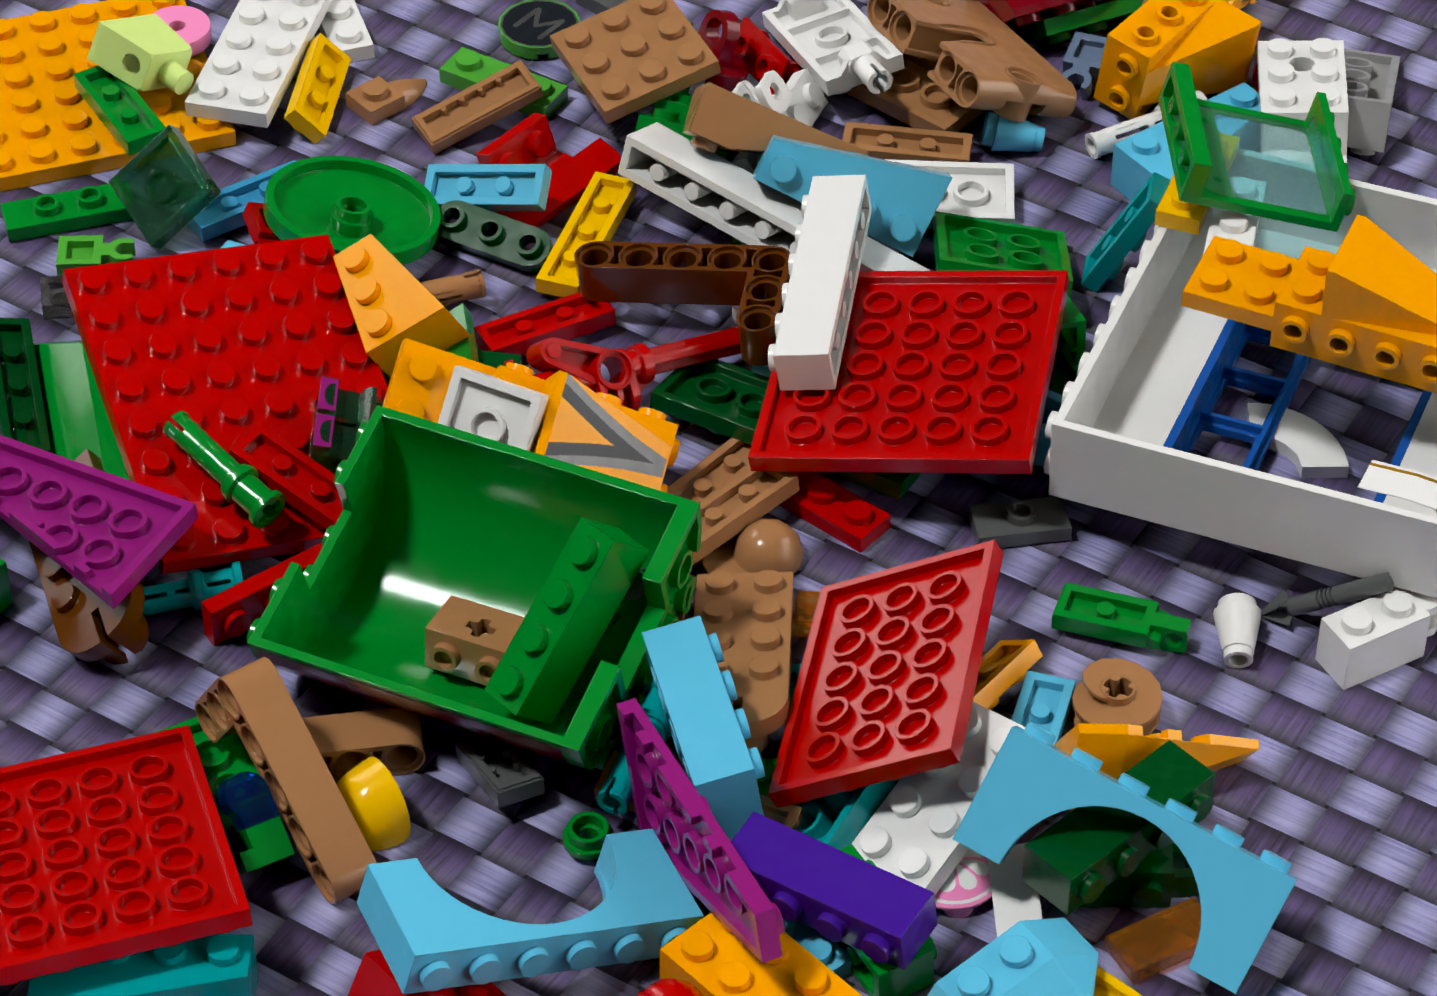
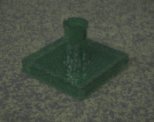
M168 125L108 181L149 245L157 249H161L221 193L180 129L172 125Z

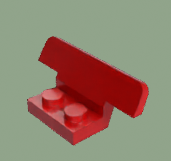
M540 113L531 114L476 153L479 164H546L552 170L545 211L496 212L538 228L578 200L583 195L595 171L612 175L619 169L621 160L619 152L601 138L595 140L573 157L567 153L558 152L546 114ZM496 229L490 230L491 232H493V233H495V234H496V232H497Z

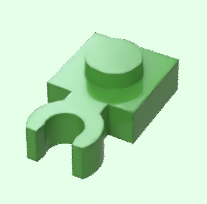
M104 235L59 236L56 260L58 278H62L63 269L133 260V256H136L135 241L132 238H119L111 243H105Z

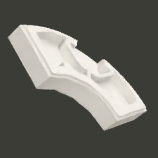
M1247 403V421L1263 425L1272 405ZM1286 408L1269 449L1289 459L1296 466L1301 478H1348V460L1337 439L1315 420Z

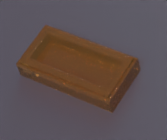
M1193 897L1106 935L1104 948L1133 984L1193 957L1201 927V905Z

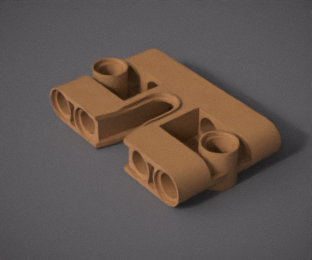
M972 0L868 1L867 15L871 24L903 54L937 62L935 69L929 70L927 76L959 106L994 111L999 116L1015 122H1024L1028 113L1035 116L1067 118L1075 109L1077 93L1074 85L982 3Z

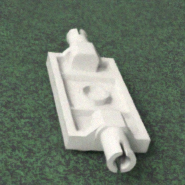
M780 0L777 7L762 12L764 27L803 69H808L814 81L820 85L827 96L846 93L852 87L863 83L871 93L880 94V90L876 85L884 92L887 91L893 83L891 73L905 68L903 54L871 24L869 19L851 0Z

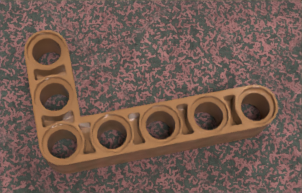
M262 657L217 678L195 702V713L205 735L210 741L216 743L238 733L323 897L330 904H335L359 892L367 865L377 862L277 669L268 658Z

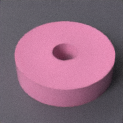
M170 6L152 13L158 15L191 46V57L203 52L210 45L212 40L210 19L203 11L190 6Z

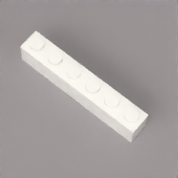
M866 174L813 176L809 195H803L802 197L803 222L802 224H797L795 228L797 249L796 253H790L789 283H783L782 286L783 312L777 313L775 316L776 343L770 344L768 348L769 370L777 373L780 391L829 390L836 388L872 213Z

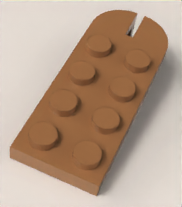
M763 570L753 573L716 571L710 574H697L694 617L701 616L707 635L715 632L717 634L724 662L718 663L720 672L730 671L737 693V700L731 701L734 710L743 708L748 721L751 738L745 739L747 749L757 747L759 754H761L768 745L770 734L779 729L786 722L789 715L793 571Z

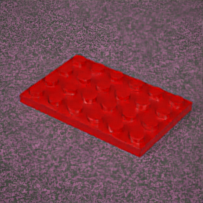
M995 539L821 587L768 792L777 808L800 802H808L844 791H853L857 788L876 783L898 780L905 776L933 769H942L949 765L960 763L1004 554Z

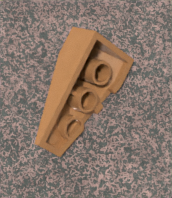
M710 82L695 88L683 129L684 134L693 137L690 143L692 146L715 154L717 148L725 151L763 154L772 135L837 150L868 155L866 150Z

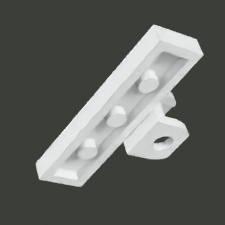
M807 68L793 73L786 84L776 71L771 70L764 73L763 78L755 87L745 80L739 82L732 91L737 95L811 127L828 103L824 97L823 90L814 81ZM770 86L774 90L775 94L773 95L771 94ZM739 152L732 163L753 174L763 154Z

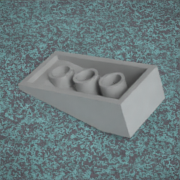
M1344 48L1349 107L1347 147L1350 148L1351 152L1359 155H1374L1375 151L1384 153L1400 56Z

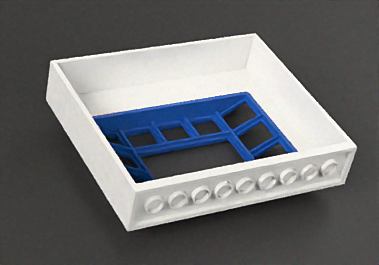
M1237 153L1227 175L1228 181H1242L1248 184L1265 186L1263 199L1265 204L1324 215L1313 170ZM1349 179L1351 188L1355 190V203L1349 216L1344 215L1337 232L1263 217L1259 219L1254 247L1271 252H1279L1299 259L1305 246L1336 254L1357 214L1365 216L1437 274V199ZM1213 207L1199 235L1155 225L1152 240H1145L1142 245L1137 268L1130 267L1128 270L1122 295H1115L1111 302L1107 323H1100L1098 325L1091 352L1083 353L1079 362L1076 380L1074 382H1067L1059 411H1052L1048 417L1045 438L1051 440V446L1045 458L1044 473L1049 475V495L1360 578L1389 572L1393 579L1394 587L1437 598V510L1378 492L1373 501L1258 471L1285 410L1289 407L1312 358L1297 354L1285 379L1235 367L1247 342L1252 341L1270 346L1271 331L1181 306L1182 291L1203 256ZM1232 386L1275 397L1263 425L1212 413L1224 387ZM1423 390L1390 464L1437 477L1436 393ZM1204 431L1253 443L1243 466L1203 457L1191 452L1200 434Z

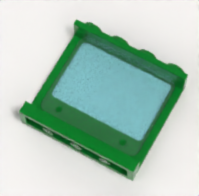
M1172 62L1158 100L1179 201L1337 232L1344 215L1349 216L1353 210L1355 190L1350 186L1348 164L1344 163L1341 138L1337 137L1334 127L1335 116L1333 112H1330L1326 93H1316L1305 121L1197 99L1190 65Z

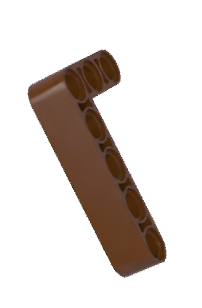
M594 241L583 244L574 253L580 293L585 299L590 301L739 306L737 327L741 357L750 365H768L769 345L776 343L775 316L777 313L783 312L782 286L783 283H789L790 280L788 269L790 252L787 249L779 246Z

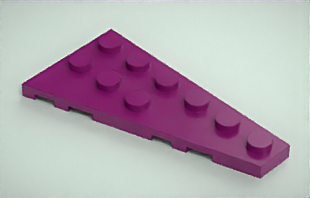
M0 435V517L113 609L123 601L198 519L195 503Z
M636 698L616 704L639 830H654L686 887L762 963L782 957L779 935L784 934L785 927L779 908L775 903L770 902L713 816L706 798L703 795H699Z

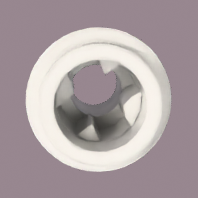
M1227 594L1219 599L1218 606L1213 611L1223 661L1225 665L1231 668H1245L1253 663L1262 611L1257 606L1256 600L1248 594Z

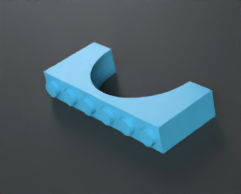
M1028 722L1025 730L1019 726L1011 727L952 839L991 861L1001 864L1005 861L1016 843L1032 827L1045 818L1061 811L1077 807L1105 806L1125 810L1145 818L1166 833L1179 847L1193 871L1198 886L1201 904V927L1195 953L1188 968L1236 994L1298 877L1289 873L1293 864L1266 849L1263 850L1260 857L1241 847L1245 840L1244 837L1216 823L1213 831L1194 821L1197 815L1196 811L1172 798L1168 799L1166 805L1159 803L1147 796L1150 789L1148 785L1122 772L1118 780L1100 771L1103 761L1075 747L1072 754L1053 745L1056 739L1055 735L1031 722Z
M653 829L606 834L594 870L600 884L603 901L590 912L569 921L551 924H526L499 919L477 911L443 890L427 874L417 858L368 864L356 902L403 995L660 958V948L704 918L702 911Z

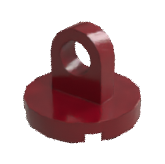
M711 10L704 17L698 34L719 60L721 73L706 79L704 84L710 82L728 91H733L739 82L745 81L748 76V67L739 57L734 55L740 37L739 19L735 13L728 10ZM722 24V35L719 38V27Z

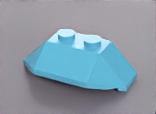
M1064 917L1019 921L937 981L927 996H1094L1099 953Z

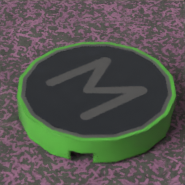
M555 0L521 1L508 7L500 16L498 24L500 42L510 53L525 59H538L537 55L548 54V59L557 58L559 56L552 48L550 35L579 23L580 19L575 10Z

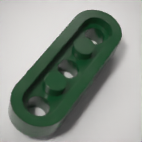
M454 200L439 207L441 221L438 237L442 243L522 273H539L554 246L549 235L544 230L467 202ZM460 216L456 222L448 223L452 218ZM490 230H497L495 235L486 237ZM536 243L532 249L523 250L527 244Z

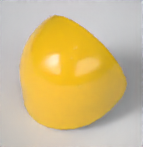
M371 756L339 780L337 786L371 851L392 848L403 843L411 833L410 817L403 794L390 771L379 759Z

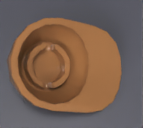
M760 518L701 560L706 574L716 571L753 573L763 570L793 571L795 573L801 566L804 554L800 536L790 525L777 519Z

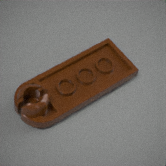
M88 449L73 460L104 471L100 457ZM29 541L57 636L65 650L83 661H96L102 658L112 664L128 663L126 653L118 649L119 644L134 654L143 651L150 632L148 622L142 614L145 594L141 581L113 609Z

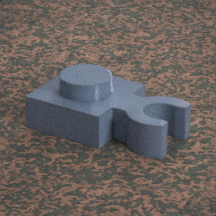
M1076 31L1062 61L1064 72L1062 75L1073 85H1080L1082 99L1087 100L1092 94V78L1098 79L1107 38Z

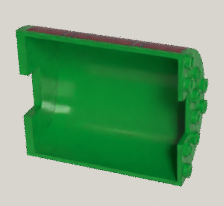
M377 405L369 421H364L360 425L356 434L355 446L348 459L342 460L335 472L334 485L337 488L343 506L342 513L336 524L330 525L327 528L322 540V549L314 564H309L303 572L300 564L291 562L283 578H278L274 582L269 595V603L261 618L253 621L248 631L247 645L257 659L262 657L268 658L275 668L591 771H593L594 767L604 770L613 750L619 751L620 744H623L616 704L636 698L641 706L644 700L643 689L647 681L653 678L648 664L642 632L679 622V613L687 614L690 610L697 578L690 575L693 565V552L697 553L701 549L702 520L700 503ZM581 517L617 527L650 551L641 568H646L642 577L646 597L638 600H628L616 611L621 619L602 635L553 724L514 715L484 691L486 685L425 667V627L450 595L525 617Z

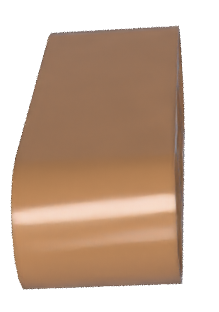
M396 707L302 718L335 782H339L348 771L370 756L379 759L392 776L413 773L420 769L425 762L422 726L418 714Z

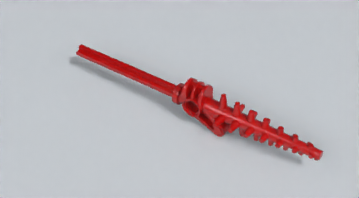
M733 327L648 348L643 343L628 346L626 351L622 348L608 349L549 337L531 345L527 350L526 357L529 365L541 372L532 376L546 380L560 370L569 373L595 393L600 392L616 396L622 400L621 406L638 411L641 405V392L648 384L653 382L656 374L741 354L738 327ZM513 359L504 361V366L508 362L514 363ZM602 364H604L609 371V382H607L601 374Z

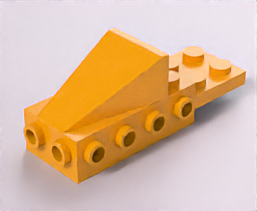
M1148 0L1107 35L1093 98L1129 119L1142 116L1154 104L1159 103L1158 98L1172 62L1190 65L1195 91L1200 90L1204 95L1225 92L1241 83H1246L1262 22L1241 9L1248 3L1254 4L1257 0Z
M1357 214L1336 254L1305 246L1299 259L1279 252H1271L1246 245L1236 240L1214 236L1182 291L1181 306L1271 331L1270 346L1437 394V368H1435V366L1437 367V274L1365 216Z

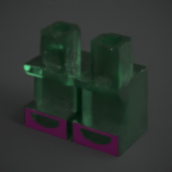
M321 376L314 405L308 456L335 474L340 462L344 459L347 460L352 452L360 425L364 421H369L376 406H383V402L376 401L377 387H369L364 389L362 393L339 389V379Z

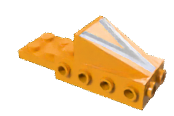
M408 338L401 342L382 407L438 423L454 367L464 366L549 395L532 452L667 493L668 486L662 482L667 466L672 467L677 458L680 440L675 439L678 424L666 421V414L646 407H641L639 411L621 406L622 400L607 393H595L569 373L560 370L544 380L532 376L534 371L531 368L518 363L508 362L506 366L499 365L497 368Z

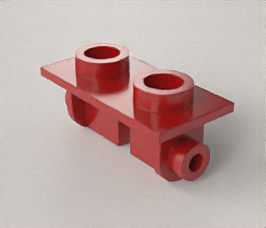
M743 17L740 25V37L734 55L746 64L748 72L758 82L763 78L764 73L774 70L786 84L792 74L802 70V67L797 62H792L770 40V36L765 30L758 29L747 17ZM770 86V91H771V94L773 95V94H775V93H774V90L772 89V87Z

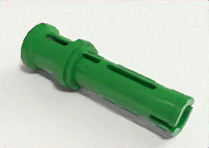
M179 411L171 416L184 428V431L181 432L171 422L167 421L163 428L164 435L173 440L221 485L222 497L229 503L236 502L249 514V522L255 528H263L279 516L286 504V497L281 491H272L259 479V472L254 466L245 463L239 464L194 422L187 412Z

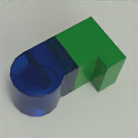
M247 771L237 773L225 779L218 788L217 802L221 811L232 819L243 851L233 855L239 875L295 854L269 786L264 778L257 773Z

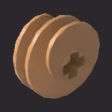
M1102 658L1095 661L1084 669L1082 681L1074 690L1071 709L1072 723L1074 727L1078 723L1143 726V736L1150 735L1158 726L1163 699L1160 683L1149 670L1135 662L1121 658Z

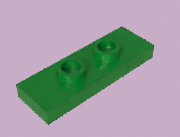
M129 180L98 186H86L81 189L55 194H42L38 197L0 204L9 242L139 218L137 203Z

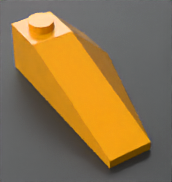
M1078 723L1058 740L1054 746L1069 754H1072L1075 747L1097 757L1103 761L1100 771L1116 779L1121 776L1122 772L1125 773L1169 740L1211 771L1243 762L1259 750V740L1204 734L1195 736L1190 741H1183L1182 730L1166 729L1161 731V733L1143 736V726Z

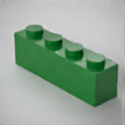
M581 517L484 691L516 716L553 724L650 551L617 527Z

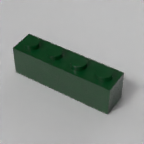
M1170 740L1125 772V774L1138 779L1150 787L1147 793L1148 797L1163 805H1166L1168 799L1172 798L1196 811L1197 815L1194 821L1197 823L1207 817L1214 805L1213 791L1216 774ZM1105 806L1077 807L1025 845L1022 881L1068 916L1084 903L1090 904L1102 894L1105 887L1120 876L1126 877L1130 875L1144 858L1156 849L1162 850L1166 848L1173 840L1156 825L1134 813Z

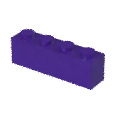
M753 811L731 840L734 848L770 902L775 903L779 908L783 919L799 921L816 929L823 937L830 941H842L863 951L866 956L875 962H887L905 970L938 924L934 892Z

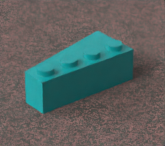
M215 934L182 942L171 947H161L127 955L121 959L106 960L73 968L67 972H56L31 978L27 996H256L258 968L254 935Z

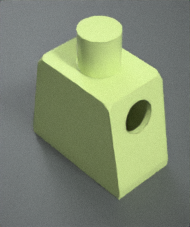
M149 14L99 21L87 58L139 91L170 88L176 94L181 95L188 91L194 80L193 74L187 70L192 55L191 46L158 15Z

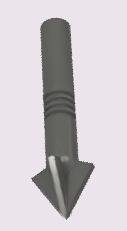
M1389 572L1293 597H1290L1285 590H1282L1262 610V617L1291 627L1294 616L1393 591V579Z

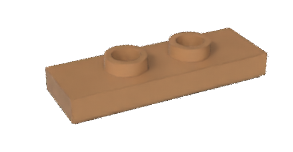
M519 60L415 115L411 120L414 129L435 155L543 97V91L527 67Z

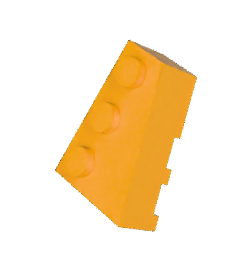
M372 234L333 256L365 351L376 364L379 363L380 368L390 378L401 342L405 338L445 351L470 336L468 331Z

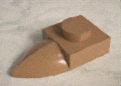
M378 76L346 92V106L373 126L415 103L423 94L427 81L426 79L406 78L386 82Z

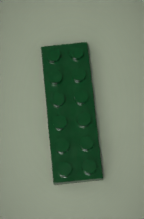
M717 359L674 370L651 392L650 408L666 413L674 419L685 420L707 428L712 433L726 435L751 445L770 378ZM826 472L832 474L837 479L851 481L873 489L880 495L892 496L900 499L922 474Z

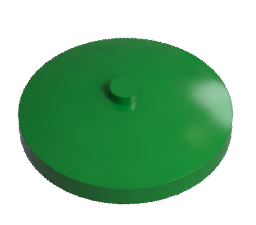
M348 156L311 157L284 166L268 181L263 204L265 220L272 232L281 241L328 234L334 251L338 254L372 234L402 265L423 257L432 249L438 237L441 221L440 208L436 199L416 179L391 166L372 160Z

